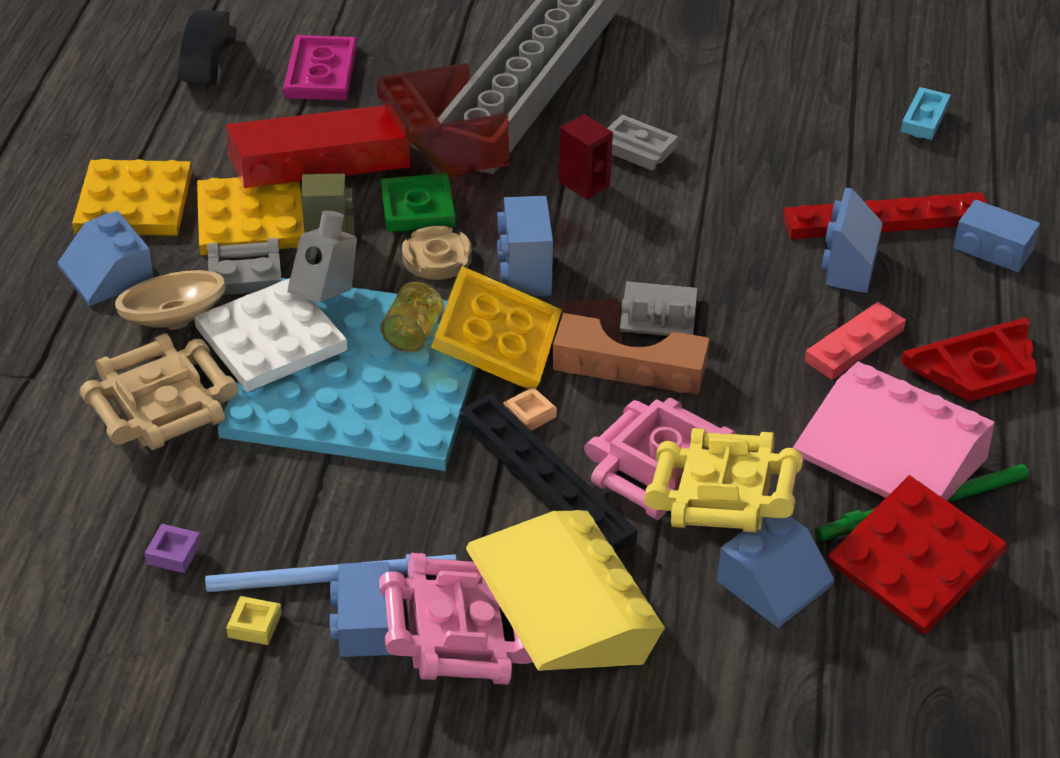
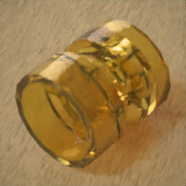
M410 282L402 286L380 325L381 334L392 347L400 351L417 352L422 349L444 310V302L440 294L434 288L424 283Z

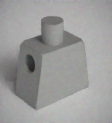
M322 211L320 227L302 234L287 293L321 303L351 290L357 239L352 234L342 232L343 214L335 211Z

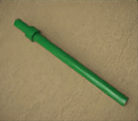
M1019 464L967 480L947 501L950 503L1027 479L1029 477L1028 468L1025 464ZM874 509L866 512L855 510L841 515L840 520L815 527L816 539L819 542H824L843 535L848 536Z

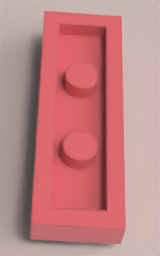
M877 302L807 349L804 361L833 380L904 331L906 319Z

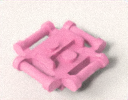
M668 398L664 403L656 399L650 406L636 400L632 401L624 408L623 415L600 437H593L585 444L584 451L592 461L599 463L591 475V483L601 489L606 487L646 509V514L650 517L660 520L666 511L649 508L644 502L645 490L615 473L620 470L648 486L652 484L658 464L656 452L660 443L672 441L678 444L680 448H690L693 428L706 429V433L736 434V432L726 426L719 428L683 409L682 404L673 398ZM673 468L668 485L669 490H679L684 468Z
M411 553L408 562V578H404L403 574L395 571L384 573L380 577V593L385 597L388 632L385 635L386 650L391 655L411 656L413 658V667L419 668L421 679L436 680L437 676L492 679L494 684L508 685L512 673L511 663L528 664L533 662L515 631V641H505L500 605L474 562L426 558V555L423 553ZM426 575L437 576L436 580H426ZM403 599H407L409 631L406 630Z

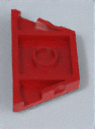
M1026 317L903 351L901 358L903 366L968 402L1032 384L1037 373L1035 360L1032 358V340H1029L1028 337L1029 320Z

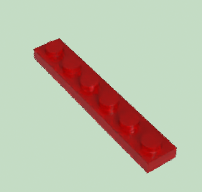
M982 192L864 201L883 222L881 233L958 227L959 220L974 200L987 203ZM834 203L784 207L783 220L790 240L826 237L829 221L834 222L831 221Z

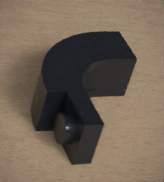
M195 10L191 14L181 43L178 81L217 85L219 55L223 41L225 39L236 40L237 28L229 25L230 12Z

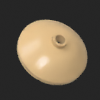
M203 270L175 272L154 277L130 287L118 296L115 306L118 315L129 322L152 328L167 327L170 330H176L186 327L189 322L195 320L194 317L213 307L222 297L226 286L224 278L216 272Z

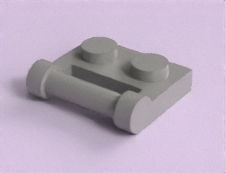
M278 238L267 239L268 242L225 246H218V243H207L208 270L216 272L224 278L226 289L223 295L254 293L281 282ZM260 257V258H256V259H245V260H232V261H231V260H226V259H238V258Z

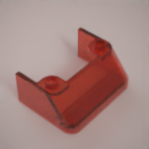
M467 63L387 75L377 80V95L403 135L440 170L446 172L447 175L460 177L467 172L509 165V117L506 113L443 124L438 121L440 115L468 83L469 65Z

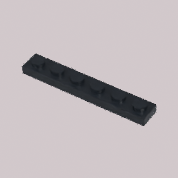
M491 393L460 409V421L554 511H588L608 543L613 547L615 553L637 541V529Z

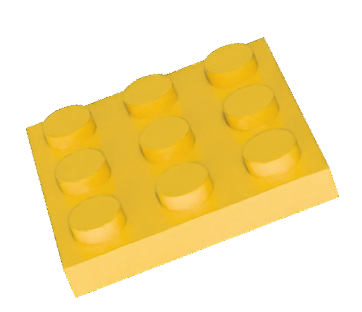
M141 159L90 160L72 222L74 234L79 232L85 222L118 210L138 235L178 236L192 175L191 162L176 160L144 161Z
M239 177L197 180L199 248L201 256L208 255L207 243H218V246L263 243L268 242L267 239L278 238L279 249L298 248L300 237L304 233L300 181L243 188Z
M462 266L455 280L431 348L526 389L532 387L536 389L541 380L562 309Z

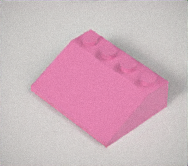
M857 362L837 380L793 448L800 451L803 459L885 498L910 475L947 501L988 458L995 422L974 411L944 400L938 395H933L912 386L904 380H899L878 371L872 366Z

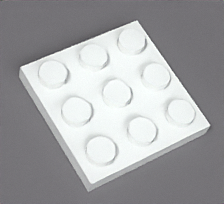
M290 278L194 317L197 330L247 392L347 351V339L313 300L287 293Z

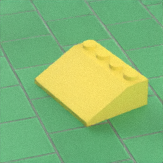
M552 511L471 541L466 547L467 552L538 671L644 665L665 629L652 606L648 603L588 511Z

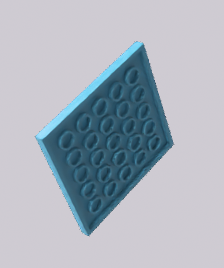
M351 288L350 291L321 303L314 301L347 339V351L249 392L237 381L239 391L234 398L229 400L224 411L225 421L218 425L219 438L445 471L460 425V409L466 405L477 367L431 348L448 302L447 300Z

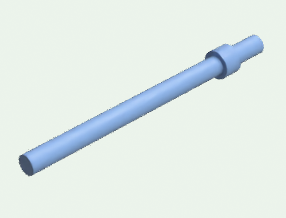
M406 554V559L372 561L389 562L390 572H399L407 575L408 578L410 554ZM456 554L426 558L456 560ZM338 564L209 575L205 577L206 591L219 592L338 581Z

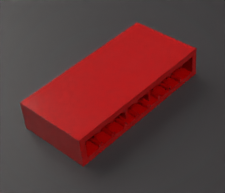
M389 105L226 124L228 155L243 188L302 181V175L345 174L346 176L410 167L409 136Z

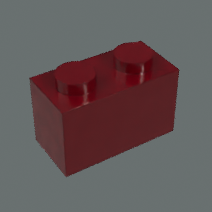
M586 114L561 126L558 181L585 200L610 187L613 132Z

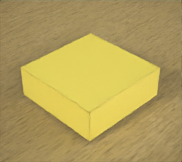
M240 596L226 627L228 638L269 645L282 614L281 604Z

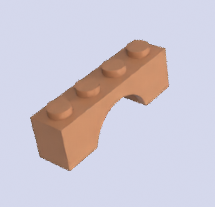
M563 313L553 343V370L671 390L679 393L700 395L708 360L709 338L672 332L666 339L655 345L630 347L617 343L608 337L602 329L600 319Z

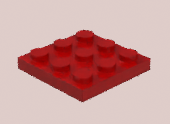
M908 475L828 555V560L831 566L925 636L1007 551V543L918 480Z

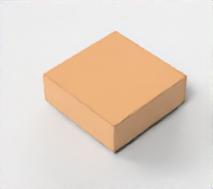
M534 387L503 402V405L530 431L556 418L557 408Z

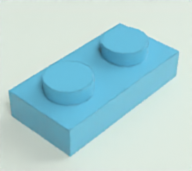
M919 87L902 121L901 132L916 138L932 140L949 106L951 95Z

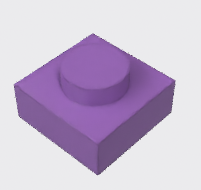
M161 524L144 553L146 564L185 573L201 545L200 533Z

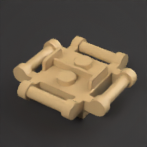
M165 333L155 337L154 342L111 359L106 356L96 360V368L103 381L89 380L81 386L79 393L85 403L92 405L107 427L106 433L114 444L120 445L138 438L143 447L148 445L151 450H156L163 447L165 441L208 423L216 425L225 421V415L220 404L231 400L237 395L239 391L238 384L232 377L226 376L210 356V349L204 340L194 339L186 345L185 349L177 352L169 335ZM158 356L162 357L158 360L144 364L119 375L117 374V372L130 368ZM198 364L213 383V387L204 388L200 382V376L193 365ZM108 399H111L112 403L115 405V407L124 419L119 418L115 410L108 402Z

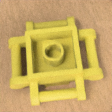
M693 428L690 448H680L678 444L672 441H664L658 446L656 452L658 464L652 484L646 488L644 502L651 509L671 511L672 527L685 528L686 525L739 528L743 529L744 532L757 533L758 530H761L763 517L787 518L793 514L795 498L792 495L796 473L802 467L803 456L800 451L794 448H785L779 454L773 453L774 432H761L760 436L706 433V429ZM673 468H684L679 490L668 489ZM771 474H779L776 492L768 496Z

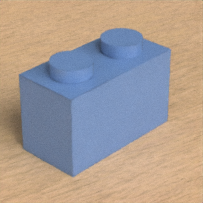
M974 200L959 220L953 248L1019 272L1034 250L1040 223Z
M389 562L338 564V581H330L331 607L338 606V614H330V639L339 641L340 657L391 655L387 652L385 646L388 622L385 597L380 593L379 585L380 577L384 573L390 572Z

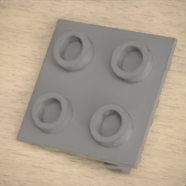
M626 281L625 295L622 300L620 331L669 336L672 332L693 335L697 288Z

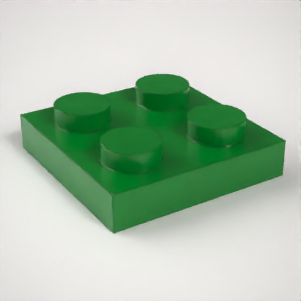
M448 174L380 179L387 232H404L428 226L455 227V212Z

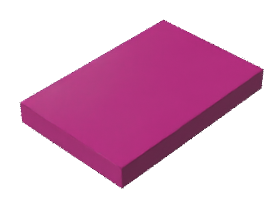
M296 35L283 87L284 98L347 101L358 47L357 38Z

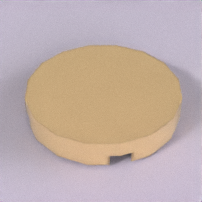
M428 226L411 233L412 238L408 241L405 239L403 242V263L408 271L418 277L429 280L448 279L457 276L462 266L468 268L471 263V242L462 232H460V235L453 233L450 227Z

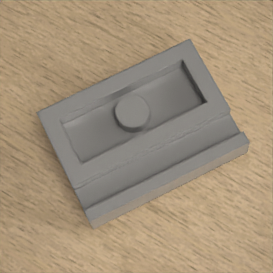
M623 114L608 127L613 132L612 155L652 171L656 169L657 163H662L678 146V136Z

